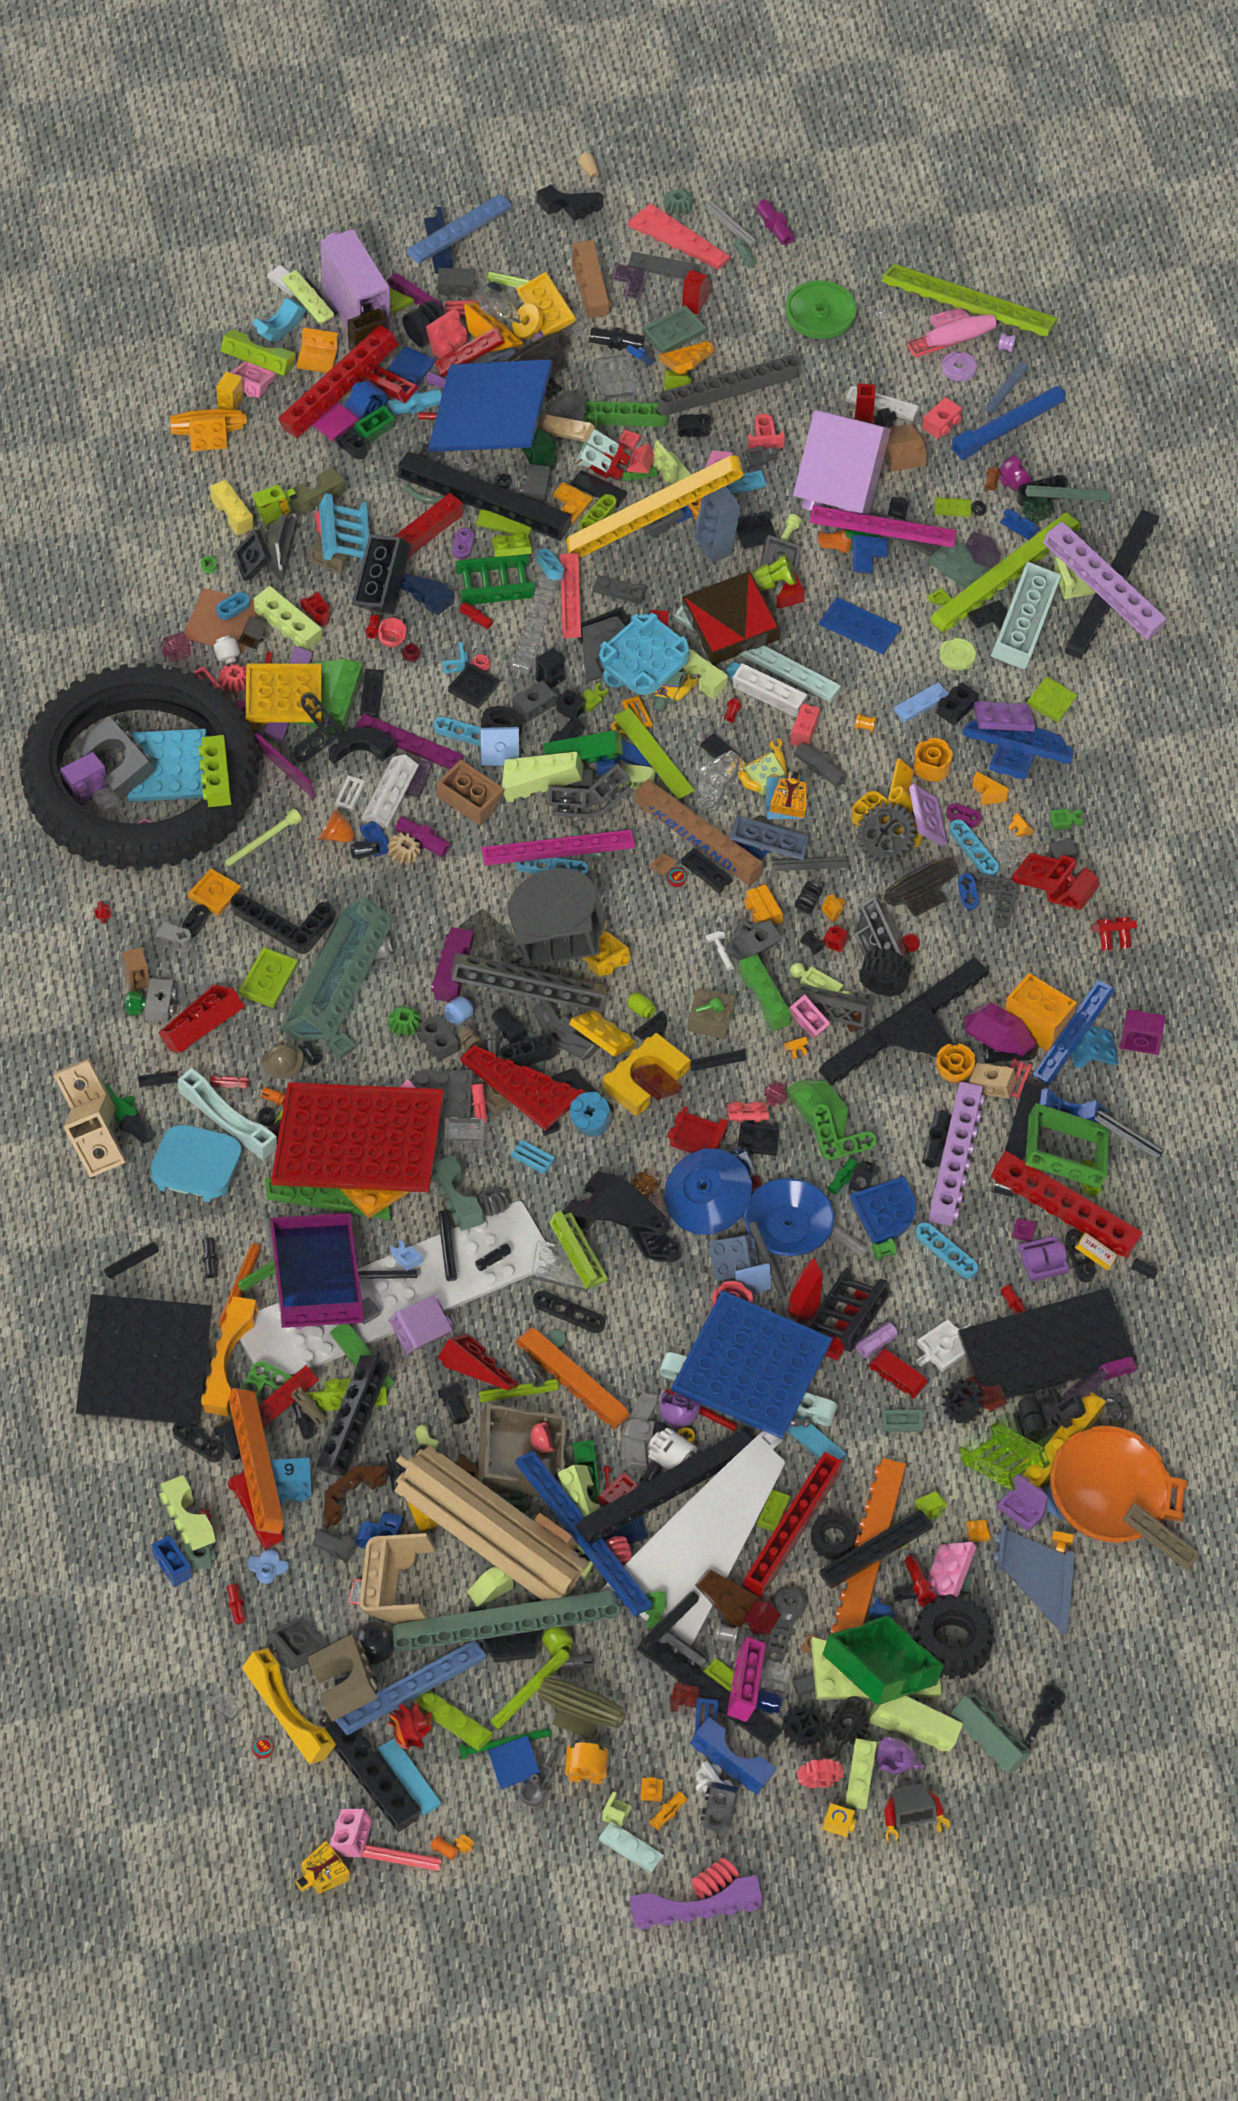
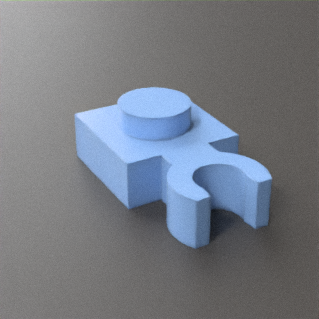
M401 1240L398 1241L399 1248L390 1246V1253L395 1256V1261L406 1271L423 1262V1256L412 1246L405 1248V1244Z

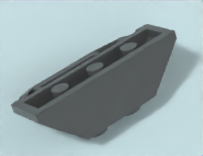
M295 513L281 515L272 524L270 532L266 534V547L271 558L266 565L281 581L284 579L298 525L297 514Z
M873 896L859 905L854 935L864 957L873 949H889L904 956L905 945L892 917L878 898Z

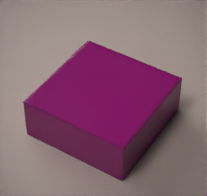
M1017 1218L1012 1238L1032 1242L1036 1223Z

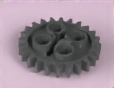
M884 802L881 808L875 805V811L868 809L869 815H862L865 821H859L862 828H856L861 833L856 838L862 840L858 843V846L863 847L861 851L867 853L866 857H873L874 862L880 860V863L884 864L887 860L889 864H892L893 858L899 862L900 855L905 858L904 852H911L909 845L915 846L912 839H916L917 836L913 832L918 829L913 826L916 821L911 819L912 814L907 813L905 808L901 809L899 804L894 807V804L891 802L888 807ZM889 816V821L886 824H882V820ZM903 827V832L897 835L896 831ZM876 831V838L871 839V834ZM891 842L890 849L885 850V845Z

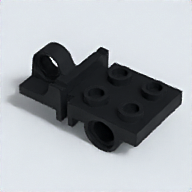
M1049 1388L1045 1389L1046 1394L1042 1391L1039 1392V1398L1029 1396L1021 1399L1018 1402L1019 1410L1013 1413L1022 1446L1027 1449L1058 1430V1424L1066 1429L1072 1425L1070 1423L1072 1418H1080L1085 1414L1086 1409L1083 1401L1076 1394L1063 1401L1058 1391L1055 1389L1050 1390Z

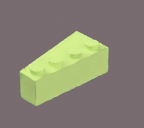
M578 752L506 759L504 762L502 787L504 788L503 794L507 802H514V799L523 797V799L530 797L531 793L538 791L546 792L548 786L562 787L581 781L583 763Z
M907 1696L878 1706L874 1703L868 1718L871 1724L935 1746L940 1751H950L955 1746L963 1723Z

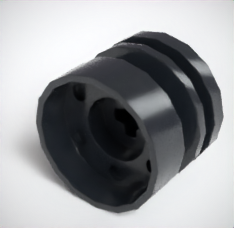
M429 300L417 309L404 314L402 323L408 337L420 348L430 344L426 326L443 316L444 312L435 302Z

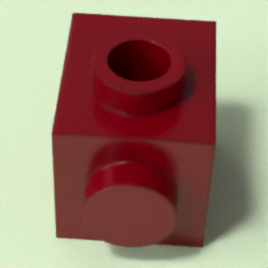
M755 1601L743 1621L748 1625V1629L756 1635H769L781 1614L770 1602Z

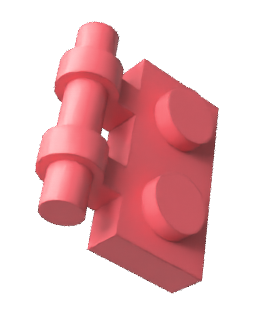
M737 1101L727 1104L729 1121L743 1122V1120H754L755 1122H761V1120H769L767 1103L754 1101L744 1104Z

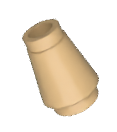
M590 152L581 154L578 157L579 166L590 178L599 176L600 173L594 156Z

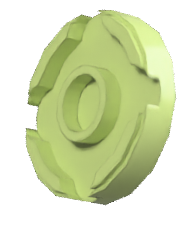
M954 638L951 641H945L941 645L939 657L944 666L949 669L965 670L975 662L976 650L969 641Z

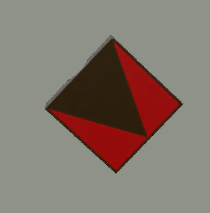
M750 571L682 596L683 610L692 628L700 637L702 647L712 665L734 658L745 651L757 649L780 640V627Z

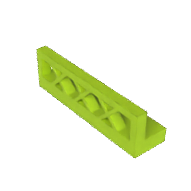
M561 1211L554 1213L549 1223L585 1289L607 1282V1276L572 1213L570 1212L565 1215ZM566 1220H569V1222H570L572 1228H570V1226H569V1224H568V1222H567Z

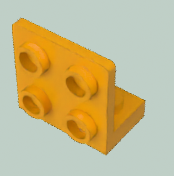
M303 327L302 347L296 368L322 373L330 371L333 368L339 347L338 333Z

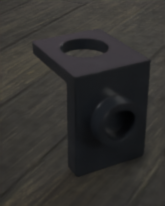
M862 1160L854 1169L849 1188L857 1192L870 1188L873 1177L880 1171L881 1167L876 1166L872 1162ZM856 1178H864L866 1186L863 1188L858 1187L855 1183Z

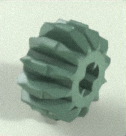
M678 187L676 190L671 188L670 191H666L663 204L665 211H669L670 215L676 213L678 217L679 213L685 216L686 212H690L693 200L690 192H686V189L680 190Z

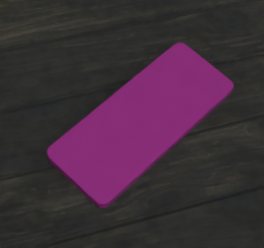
M256 733L254 737L256 738L258 749L314 799L316 794L310 780Z

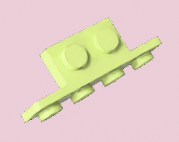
M297 270L282 277V282L320 325L334 317V313L325 301L317 295L315 289L310 287Z

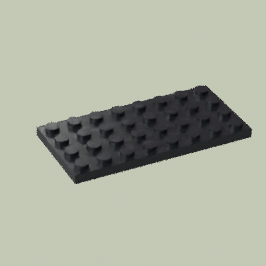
M1109 1288L960 1329L957 1332L975 1383L978 1384L977 1389L983 1390L980 1396L985 1397V1400L982 1401L984 1406L1098 1374L1099 1367L1108 1362L1126 1357H1133L1136 1362Z

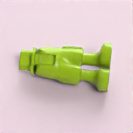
M786 554L780 556L773 564H765L751 572L760 591L774 588L778 580H785L789 585L796 584V579L792 572L793 566Z

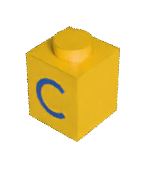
M830 1803L824 1820L823 1830L848 1837L849 1831L854 1832L856 1827L855 1811Z

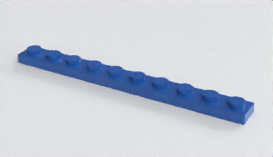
M534 1451L518 1457L515 1464L567 1531L573 1536L634 1617L650 1610L653 1605L602 1538L589 1544L576 1529L577 1523L584 1518V1515Z

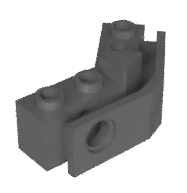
M615 763L588 788L548 786L546 805L554 806V811L551 812L552 816L593 818L604 814L632 789L629 785L625 784L630 777L618 763ZM622 784L623 787L616 794H613L611 797L608 795L617 786ZM605 799L609 800L600 810L591 813H577V808H587L600 802L602 803ZM558 805H573L574 810L558 809Z

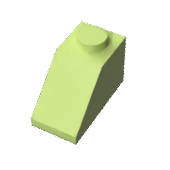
M494 1566L485 1571L467 1593L476 1606H483L513 1589L514 1580Z

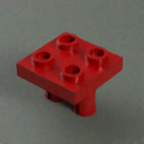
M1117 917L1114 922H1112V919L1096 920L1097 924H1091L1092 932L1100 934L1101 951L1113 950L1111 932L1115 930L1119 932L1120 949L1132 947L1130 930L1137 928V920H1131L1130 917Z

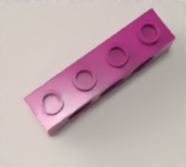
M746 1636L739 1647L730 1692L728 1716L747 1722L756 1708L766 1643Z

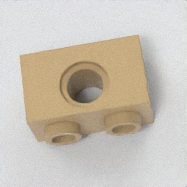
M976 1063L969 1082L970 1084L983 1086L982 1094L1010 1099L1017 1079L1013 1068L994 1066L988 1063Z

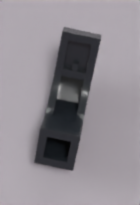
M367 727L349 729L340 733L338 743L330 747L329 761L335 764L349 753L363 750L374 754L383 762L396 752V741L377 729Z

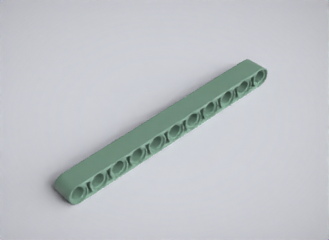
M615 1591L595 1592L399 1623L392 1628L393 1643L395 1649L399 1651L415 1650L612 1619L619 1616L621 1609L619 1598Z

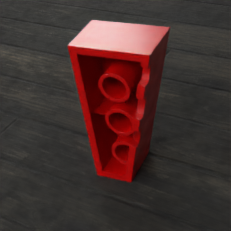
M212 985L158 1033L170 1051L181 1053L245 1006L234 988Z

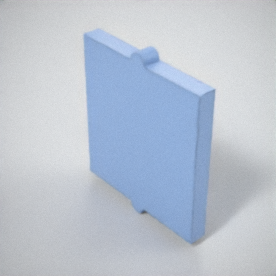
M769 1263L735 1271V1281L744 1284V1287L750 1290L752 1294L771 1289L772 1275L770 1274Z

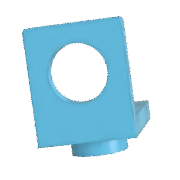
M458 642V660L442 661L443 673L462 672L464 670L465 663H468L467 651H463L462 642ZM449 665H456V666H457V667L454 668V669H448V668H447V666H449Z

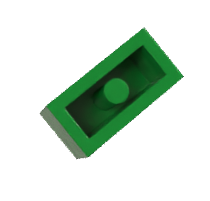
M383 405L356 422L354 430L364 437L368 444L391 430L395 418Z

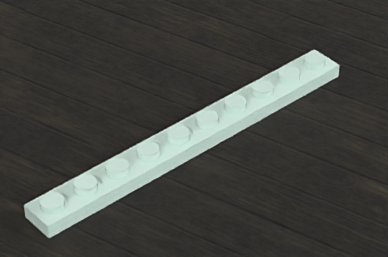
M681 606L673 616L674 621L695 631ZM766 646L739 654L830 703L841 690V685Z

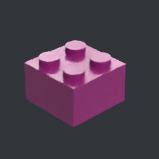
M1127 1009L1120 1049L1159 1055L1165 1015Z

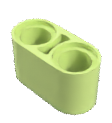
M630 764L621 766L630 777L625 784L629 785L632 789H638L648 779L654 783L656 772L653 768Z

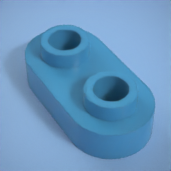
M237 592L218 603L216 606L218 618L229 620L248 609L250 606L249 596L244 592Z

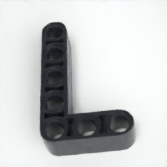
M235 894L231 898L232 911L237 917L300 954H306L311 951L334 921L333 908L328 902L319 903L302 925L298 927L244 894Z

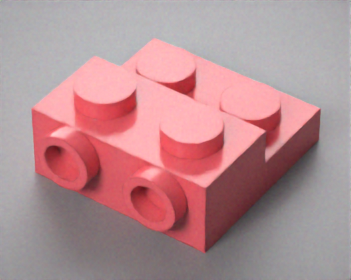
M452 309L426 326L432 353L439 359L469 342L466 328L461 325L459 313L455 309Z

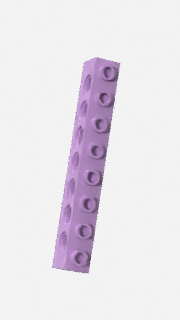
M1061 522L1047 532L1043 543L1145 639L1149 640L1162 630L1167 618L1149 600L1145 599L1136 588L1132 587L1122 575H1119L1109 563L1105 562L1096 551L1092 550L1083 539L1079 538L1069 526Z
M964 1082L959 1083L931 1205L929 1222L952 1226L953 1220L958 1219L960 1209L956 1208L957 1203L961 1204L963 1192H960V1189L965 1187L967 1179L964 1171H969L971 1159H967L968 1154L972 1155L974 1143H971V1140L976 1138L978 1130L975 1122H980L982 1111L978 1109L979 1106L984 1104L983 1086Z

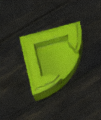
M942 588L927 596V600L936 605H945L952 599Z

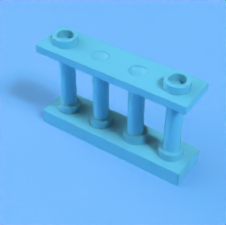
M325 493L319 504L323 559L330 561L333 554L341 553L359 557L362 565L369 538V510H367V503L363 502L359 510L342 507L333 503L331 494ZM334 512L357 517V523L337 519L334 516ZM335 526L357 530L358 536L337 532ZM336 539L359 544V550L339 546L336 543Z

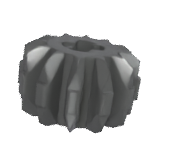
M502 1187L487 1188V1190L481 1191L476 1196L483 1216L498 1215L509 1208V1196Z

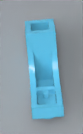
M285 298L280 309L273 317L268 320L255 318L252 324L257 327V333L271 342L278 341L300 322L307 309L294 299Z

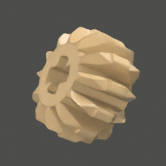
M400 833L398 836H393L391 842H389L388 855L393 856L392 861L397 860L399 865L404 862L407 866L410 862H415L417 856H419L420 843L415 842V837L410 838L409 833L405 836Z

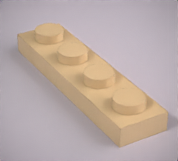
M541 413L537 425L538 430L549 433V435L588 442L595 428L593 424Z

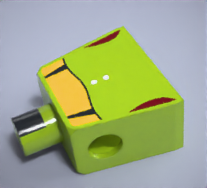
M275 485L253 493L252 497L258 514L265 526L275 522L281 515L288 514L291 511L288 502L296 499L297 495L293 488L283 492L280 485Z

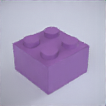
M93 752L60 769L62 784L77 803H85L93 795H100L107 789L104 779L106 777L105 767Z

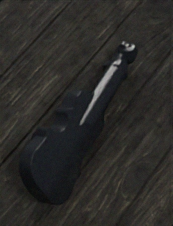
M1053 1684L1045 1685L1038 1695L1040 1704L1032 1712L1034 1723L1026 1736V1741L1023 1742L1028 1749H1031V1743L1036 1738L1041 1726H1048L1054 1717L1055 1709L1060 1710L1061 1705L1065 1702L1066 1696L1064 1692Z

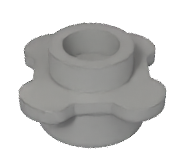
M473 455L458 459V464L461 465L463 472H472L479 467Z

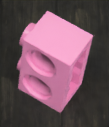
M341 1809L339 1818L336 1821L334 1834L330 1840V1846L338 1857L362 1856L373 1822L365 1809Z

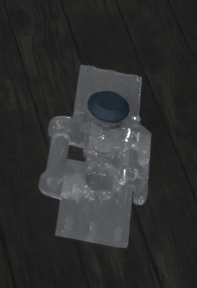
M482 276L474 277L481 290L473 291L472 297L479 303L483 313L499 319L502 317L517 323L522 322L515 305L496 281L491 282L488 278L484 280Z

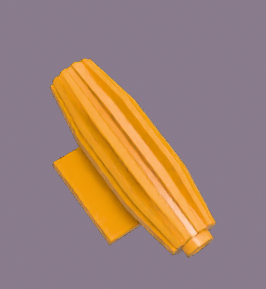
M233 409L194 410L170 416L171 434L190 436L191 451L227 448L226 433L243 429V425L247 424L246 414H242V410Z

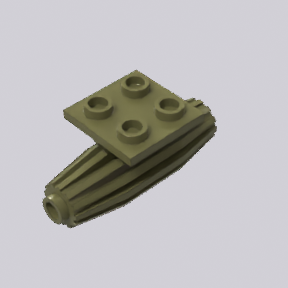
M545 1677L538 1691L539 1698L559 1709L552 1723L553 1725L592 1740L598 1725L617 1728L618 1725H623L626 1718V1713H623V1707L599 1693L571 1682Z

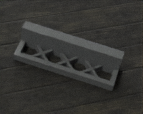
M799 984L794 988L792 1005L805 994L810 1001H814L813 1004L819 1002L824 1005L827 1010L821 1013L826 1019L862 1028L866 1026L867 1012L872 1008L873 1000L805 984ZM840 1007L845 1014L837 1016L832 1009ZM853 1011L862 1012L861 1021L855 1020L850 1013Z

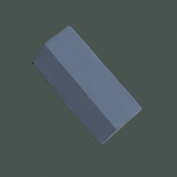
M736 815L730 840L804 860L809 835Z

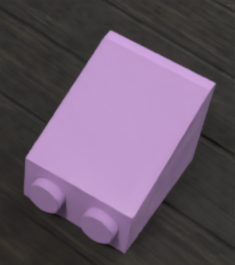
M434 1295L394 1313L388 1319L407 1355L453 1331L451 1320L448 1316L445 1317L442 1311L443 1305L438 1298L436 1299Z

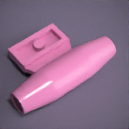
M963 308L952 309L930 316V323L936 329L926 333V340L930 347L955 344L978 337L996 328V320L992 314L970 317Z

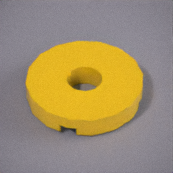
M525 304L518 309L512 322L513 332L516 336L522 339H530L534 333L537 334L543 322V314L539 307L533 304Z

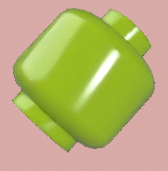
M563 1626L546 1629L542 1637L543 1645L552 1656L560 1649H564L568 1653L572 1649L573 1639Z

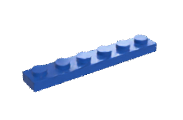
M1097 980L1032 1074L1035 1078L1048 1085L1052 1083L1115 992L1113 987Z

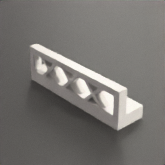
M743 663L733 676V688L796 718L802 703L807 699V694Z
M406 754L392 757L361 819L365 822L375 821L382 828L388 827L419 765Z

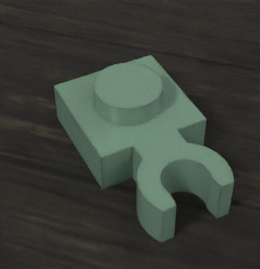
M336 1031L332 1039H324L328 1042V1048L339 1059L355 1050V1044L343 1032L338 1035Z

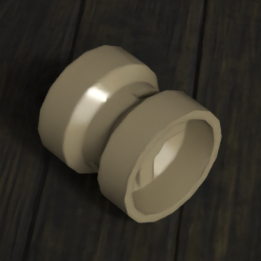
M470 1026L462 1029L457 1035V1040L460 1044L464 1045L466 1051L474 1045L480 1048L483 1045V1040L476 1036L475 1030Z

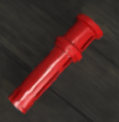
M907 1556L904 1563L914 1583L913 1591L918 1595L919 1605L924 1607L928 1603L933 1604L936 1595L931 1591V1584L925 1579L916 1556Z

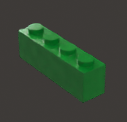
M617 731L543 743L545 755L578 752L581 761H588V763L600 762L599 759L602 758L615 760L617 756L623 755L621 734Z

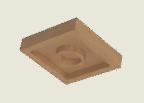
M541 1513L537 1515L535 1521L540 1527L574 1551L578 1549L579 1545L572 1535Z

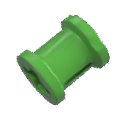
M892 1238L880 1244L873 1243L871 1246L877 1261L881 1260L882 1257L888 1255L895 1256L897 1254Z

